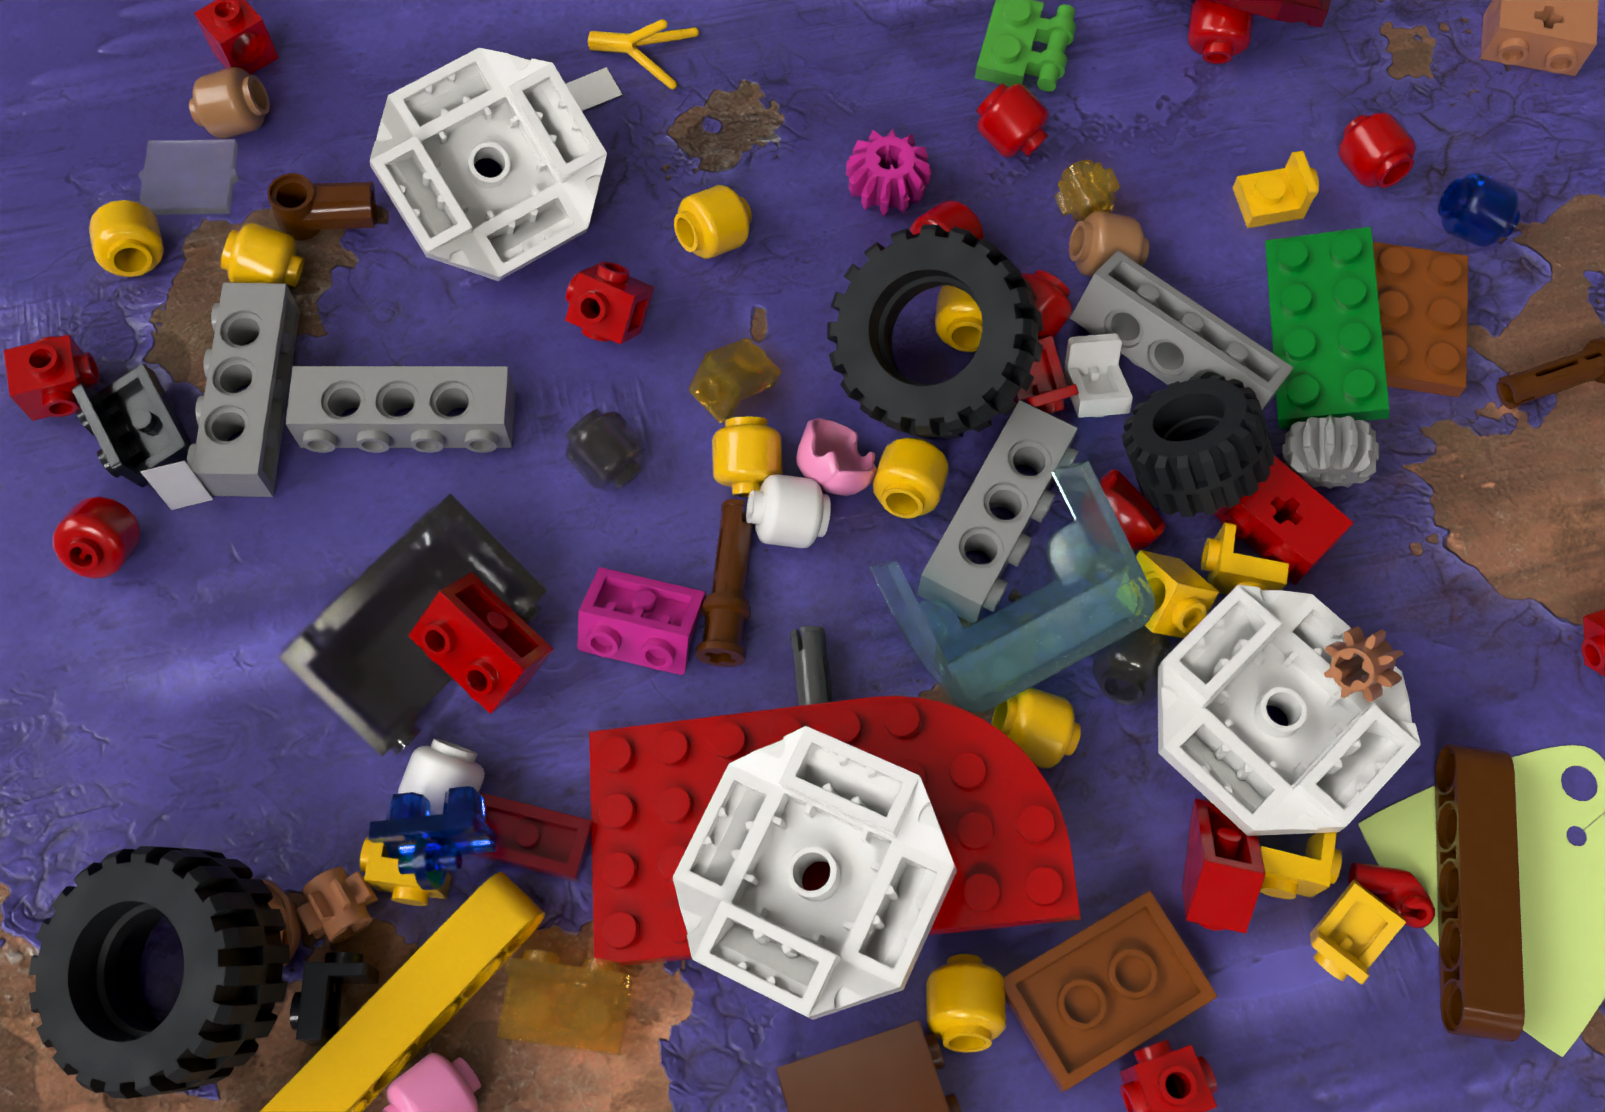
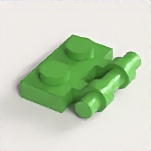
M996 0L977 63L975 79L997 84L1004 83L1006 86H1011L1016 83L1022 84L1024 76L1027 74L1039 77L1037 81L1039 89L1046 92L1055 90L1058 79L1065 74L1067 66L1066 47L1072 43L1076 32V24L1074 22L1075 9L1070 5H1060L1057 8L1055 17L1046 19L1041 18L1043 2L1034 0ZM1034 41L1048 44L1046 50L1041 53L1032 51Z

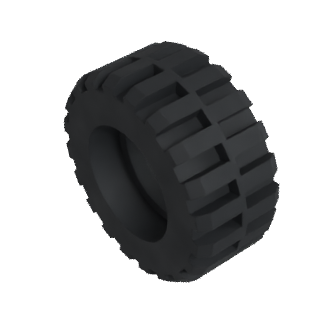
M922 225L920 234L914 235L907 228L892 233L891 239L893 244L885 248L876 242L864 251L869 261L861 269L852 263L843 276L851 282L845 294L835 291L830 307L839 311L838 321L827 323V339L836 343L837 351L829 354L833 370L843 375L844 379L840 385L849 398L861 404L860 410L872 419L886 424L887 427L916 437L932 440L934 437H942L948 440L964 437V432L969 430L980 432L992 426L991 419L997 414L1001 413L1006 416L1017 405L1013 399L1020 389L1028 391L1034 379V376L1030 374L1033 361L1040 362L1043 345L1038 342V332L1043 330L1042 315L1036 309L1034 303L1037 298L1030 284L1021 275V271L996 246L985 238L982 240L976 238L968 230L953 227L948 232L939 225ZM949 285L957 287L968 293L981 311L983 328L979 347L970 363L953 378L935 385L912 381L897 368L894 361L892 333L896 320L907 303L921 292L938 286Z
M139 846L137 849H121L110 853L101 863H91L74 878L77 884L76 887L66 886L51 905L56 910L52 918H46L42 922L36 937L42 943L39 955L31 957L29 975H36V992L29 993L31 1011L39 1013L42 1025L36 1029L42 1043L46 1048L55 1047L57 1053L52 1058L67 1075L78 1074L76 1081L82 1087L94 1093L106 1092L111 1098L131 1099L198 1089L202 1085L214 1084L230 1076L235 1066L244 1065L257 1052L259 1045L255 1039L269 1036L278 1018V1015L272 1013L275 1003L284 1002L288 981L282 980L283 964L290 963L289 944L282 945L280 931L286 929L281 910L270 908L268 903L273 899L272 892L262 879H251L253 873L250 867L238 859H227L223 853L207 849ZM166 916L175 927L182 944L184 976L174 1007L166 1019L160 1023L149 1010L143 997L140 982V964L148 937L158 922Z

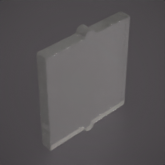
M148 140L144 170L138 174L142 181L139 203L148 207L154 215L230 214L233 183L239 180L235 171L238 149L236 140Z

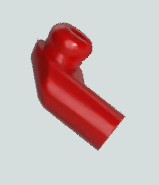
M1353 862L1348 873V886L1353 880H1356L1374 895H1379L1387 905L1405 918V925L1424 928L1433 921L1435 908L1431 898L1412 873L1403 869Z

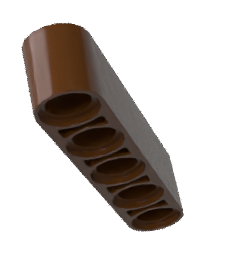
M1445 744L1440 749L1435 765L1441 1019L1444 1028L1450 1034L1514 1042L1522 1033L1525 1018L1514 763L1511 755L1506 751Z

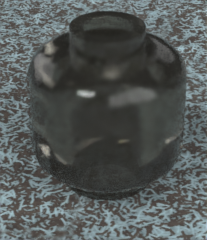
M595 409L579 420L565 435L570 441L565 450L567 459L594 489H603L613 483L618 490H621L643 471L637 462L644 455L645 444L626 420L616 411L602 414L598 409Z
M1123 621L1113 624L1104 634L1093 659L1092 674L1103 694L1116 703L1134 705L1151 701L1158 695V666L1173 650L1172 644L1165 635L1152 633L1140 621Z

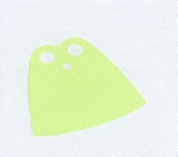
M1577 745L1550 747L1512 757L1515 770L1525 1004L1523 1030L1561 1057L1575 1043L1605 999V761L1594 750ZM1581 766L1594 775L1598 787L1597 793L1592 799L1578 801L1566 794L1562 787L1561 778L1567 768ZM1434 785L1375 813L1358 823L1378 865L1409 871L1431 898L1435 908V917L1423 929L1439 947ZM1577 826L1584 830L1587 837L1584 845L1574 846L1569 842L1567 830L1570 827Z

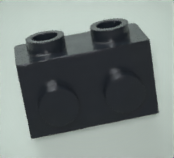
M139 365L99 392H96L82 382L72 388L80 405V408L76 409L77 417L82 425L96 437L101 447L97 451V456L101 464L112 476L116 478L123 476L143 488L149 482L140 471L187 459L188 450L192 442L155 372L146 365Z

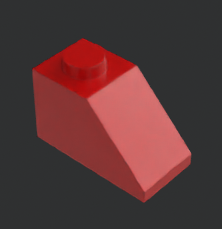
M1195 798L1192 807L1182 882L1186 921L1198 923L1210 930L1221 931L1227 929L1246 934L1266 875L1258 836H1247L1213 803Z

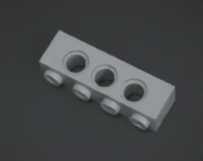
M1116 251L1094 273L1070 317L1071 320L1085 328L1091 335L1118 334L1122 341L1120 353L1129 358L1133 364L1144 368L1167 385L1177 381L1180 383L1188 381L1191 377L1198 376L1207 379L1215 375L1224 376L1226 381L1231 379L1243 382L1244 388L1250 387L1255 392L1262 412L1294 368L1119 251Z
M223 283L220 303L213 305L211 313L212 327L215 332L212 349L206 350L203 363L207 381L204 396L198 397L195 409L196 420L199 426L196 444L190 445L187 455L188 466L210 496L273 497L300 309L287 284ZM253 339H256V340L253 341L252 343H250V344H248V345H244V344L247 343L248 341L253 340ZM249 385L245 390L235 393L242 386ZM243 432L235 440L227 441L233 434Z
M293 366L286 426L300 448H306L318 453L331 452L335 448H359L372 453L385 452L389 448H413L426 453L438 452L443 448H467L474 452L487 453L496 450V448H512L516 390L508 366ZM358 408L352 415L340 417L346 410ZM412 408L408 414L394 417L395 413L399 410ZM456 408H466L458 416H447L450 411Z
M1019 400L921 574L917 592L918 596L973 624H976L984 608L992 612L995 611L1008 585V582L1000 579L1008 563L1016 567L1021 563L1032 541V537L1025 535L1032 519L1042 523L1056 494L1048 491L1056 476L1063 480L1066 479L1077 458L1079 451L1071 448L1078 429L1077 427ZM1019 465L1029 466L1037 472V475H1023L1015 467ZM998 507L1005 508L1015 518L1010 520L999 519L990 510ZM970 551H980L985 553L991 562L984 565L975 564L965 554Z

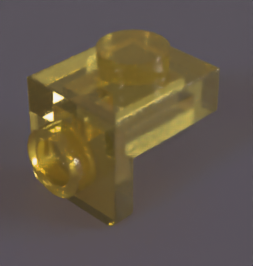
M747 337L707 352L690 384L689 392L719 423H723L726 419L732 417L740 400L774 387L782 371L766 356L760 347Z

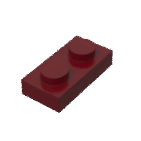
M480 792L461 849L469 855L578 882L591 840L593 821Z

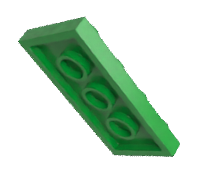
M1371 227L1265 240L1273 354L1294 367L1276 392L1279 429L1291 428V425L1297 422H1307V419L1310 417L1326 418L1329 415L1337 418L1351 416L1354 418V421L1389 419V400Z

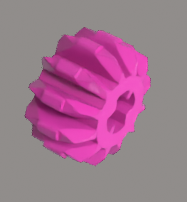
M894 128L886 137H882L872 130L868 137V142L857 140L856 145L853 147V155L849 157L846 164V175L849 180L851 197H861V204L864 210L877 205L884 217L889 207H895L904 215L909 207V202L919 204L920 200L924 197L925 188L930 183L931 169H929L930 164L927 163L928 154L926 153V147H915L916 142L913 134L900 139L897 137Z

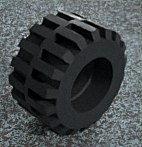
M1213 375L1207 379L1198 376L1191 377L1188 381L1181 383L1179 381L1168 385V388L1162 391L1156 390L1147 396L1149 400L1139 403L1132 410L1134 416L1127 418L1123 426L1125 433L1122 434V442L1142 496H1145L1147 503L1153 508L1160 506L1161 512L1169 515L1180 512L1182 517H1194L1196 513L1204 512L1205 515L1218 513L1217 509L1227 506L1231 508L1240 503V498L1252 496L1259 490L1257 483L1267 480L1271 473L1269 467L1274 465L1273 447L1259 400H1257L1255 392L1250 387L1244 388L1243 382L1236 379L1226 381L1224 376Z

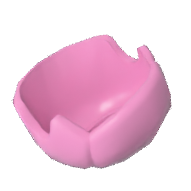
M817 418L808 421L796 456L797 466L804 477L814 479L820 485L823 492L843 496L856 494L873 483V478L877 472L874 464L875 453L869 452L866 456L859 454L857 450V432L831 420Z

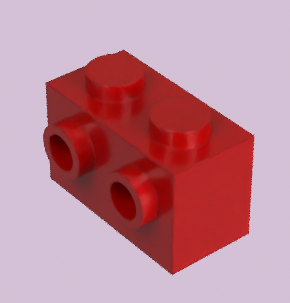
M473 572L441 589L408 635L433 662L437 663L473 700L478 702L490 714L518 695L554 650Z

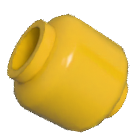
M716 185L689 195L681 201L678 214L674 218V229L678 241L686 251L693 252L698 257L710 259L744 245L749 236L752 213L747 201L732 188Z
M118 200L99 207L92 215L89 225L92 250L95 260L105 271L123 277L141 276L152 271L161 262L164 251L161 232L156 216L148 207L135 201Z
M248 223L240 231L233 229L229 233L221 257V269L228 271V278L231 283H277L296 287L303 270L304 258L296 255V242L290 234L257 223Z
M947 285L941 287L936 303V332L944 343L956 350L963 352L977 351L982 336V314L977 303L968 293L954 286Z
M745 416L726 419L725 427L716 431L712 437L713 477L716 482L723 486L732 487V496L749 497L752 490L760 491L766 477L783 474L781 434L775 428L768 426L766 418Z
M911 437L897 439L887 445L880 458L877 472L873 478V493L884 509L894 516L909 519L926 515L933 511L941 500L949 475L948 461L941 450L924 439Z
M1020 687L1011 695H1003L996 705L991 720V725L1017 744L1036 767L1052 768L1061 761L1064 755H1072L1077 748L1081 735V727L1079 723L1075 722L1074 709L1070 702L1064 697L1033 687Z
M958 954L951 956L947 959V964L934 969L927 978V1024L929 1031L933 1032L938 1039L943 1041L944 1047L952 1051L964 1053L983 1051L992 1045V1040L998 1038L1006 1029V1000L1003 976L995 968L983 964V960L976 955Z

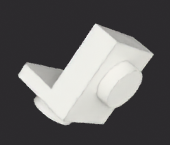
M1116 333L1076 336L1068 340L1063 375L1067 386L1077 385L1079 394L1071 396L1070 399L1078 418L1130 413L1133 396L1118 365L1122 341Z

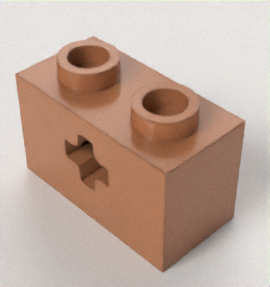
M1492 0L1483 15L1480 59L1575 76L1597 45L1599 0Z

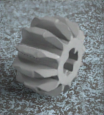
M1332 415L1326 418L1310 417L1307 419V422H1297L1291 425L1290 431L1285 433V444L1282 445V462H1285L1286 466L1312 488L1319 486L1329 489L1337 486L1349 488L1353 483H1364L1376 472V461L1379 460V443L1376 442V431L1371 429L1370 423L1363 420L1354 421V418L1351 416L1342 418L1333 417Z

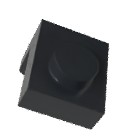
M352 952L326 953L325 963L305 962L301 992L294 993L290 1007V1025L293 1030H297L296 1040L311 1046H324L338 1032L343 984H378L379 970L368 963H363L362 954Z

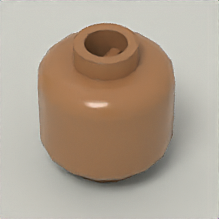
M229 67L202 75L195 81L192 90L193 98L189 100V110L196 124L200 127H205L211 135L218 139H228L258 130L263 125L265 114L269 112L270 108L267 91L260 79L239 67Z
M1095 211L1088 215L1084 221H1079L1071 233L1069 256L1072 261H1075L1077 269L1083 276L1093 277L1094 273L1116 251L1121 252L1140 266H1143L1147 260L1149 241L1144 237L1141 224L1134 217Z

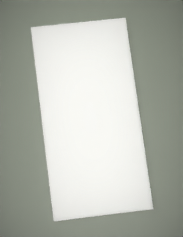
M607 67L566 83L581 111L622 95Z
M185 461L140 471L171 510L213 500Z

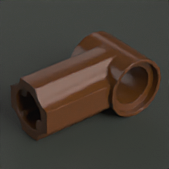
M288 173L275 178L269 185L267 191L268 200L281 232L293 236L295 240L310 239L317 235L321 229L375 228V225H377V206L373 182L311 183L307 177L301 174Z

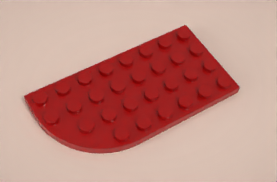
M877 696L589 732L591 820L593 821L591 844L594 965L600 968L692 959L686 936L688 933L680 910L673 875L728 764L760 748L784 740V736L805 726L920 775L957 869L928 935L1081 920L1068 831L1059 804L1049 784L1036 765L1017 744L982 718L961 708L920 697ZM816 862L805 870L802 877L804 890L815 891L827 883L830 877L829 863Z

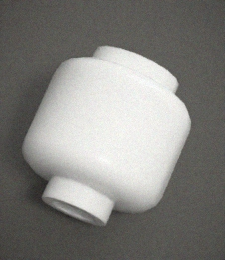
M779 474L769 475L761 485L760 491L752 490L749 494L746 510L747 522L755 524L758 538L762 543L808 548L817 537H823L826 534L831 512L830 497L827 494H822L820 485L814 479Z
M435 738L431 746H421L415 749L398 789L399 799L406 806L413 809L410 820L437 830H443L446 821L461 822L466 820L472 812L485 777L484 769L475 762L478 754L462 746Z

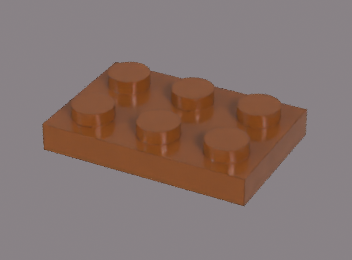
M1373 242L1387 387L1459 397L1466 389L1468 256Z
M1150 890L1003 977L1005 1000L1060 1093L1078 1084L1218 997Z

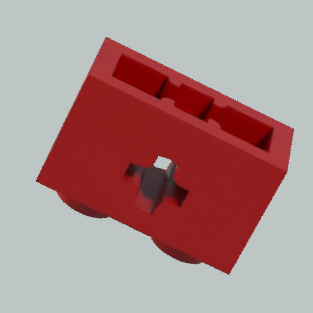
M1274 456V465L1269 467L1271 472L1265 482L1257 483L1259 490L1252 496L1240 498V503L1231 508L1225 506L1217 509L1218 513H1214V515L1220 519L1222 526L1225 522L1236 524L1235 538L1244 540L1263 559L1288 563L1287 578L1297 585L1338 543L1354 522Z

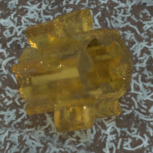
M1082 160L1070 165L1063 171L1061 181L1057 183L1060 192L1055 194L1054 197L1063 216L1071 214L1074 221H1084L1088 215L1095 211L1111 213L1114 208V202L1117 201L1114 192L1121 189L1112 167L1104 170L1101 162L1095 163L1092 160Z

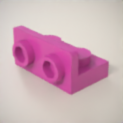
M599 567L579 609L577 648L582 652L683 675L688 665L690 643L702 614L701 606L706 592Z

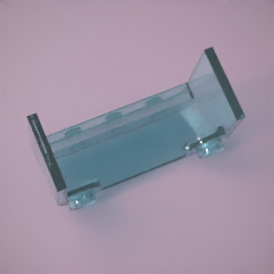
M1089 461L1061 466L1051 471L1075 520L1058 529L1051 536L1047 545V560L1057 580L965 629L955 611L947 604L935 600L918 603L897 561H878L869 566L906 642L956 706L972 712L987 711L1134 632L1150 620L1155 608L1154 593Z

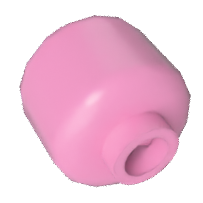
M431 1053L388 1086L386 1093L389 1105L382 1109V1112H478L477 1099L474 1093L481 1088V1083L472 1068L461 1057L451 1063L446 1057L438 1053Z

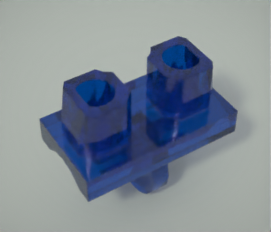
M473 787L449 788L445 792L443 814L430 815V801L423 794L414 792L393 794L386 820L370 822L368 839L372 843L382 842L387 848L389 857L399 859L398 870L400 874H414L421 889L437 890L445 882L447 870L461 869L463 863L462 855L496 852L497 834L485 823L484 798Z

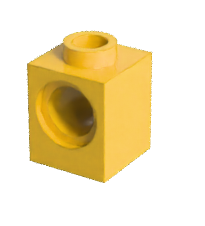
M1139 550L1115 598L1152 633L1185 638L1207 616L1219 591L1180 558Z

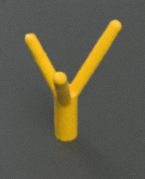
M661 19L632 33L590 31L588 46L591 51L629 54L658 80L673 90L677 87V82L638 49V46L697 37L699 30L693 27L659 32L666 29L668 25L666 20Z

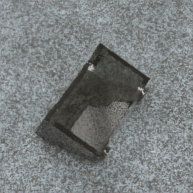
M450 493L434 504L291 640L275 656V659L380 756H384L390 749L397 755L420 733L421 729L415 724L421 716L420 711L453 679L408 637L438 592L473 572L520 618L529 624L541 611L542 608L536 602L547 590Z

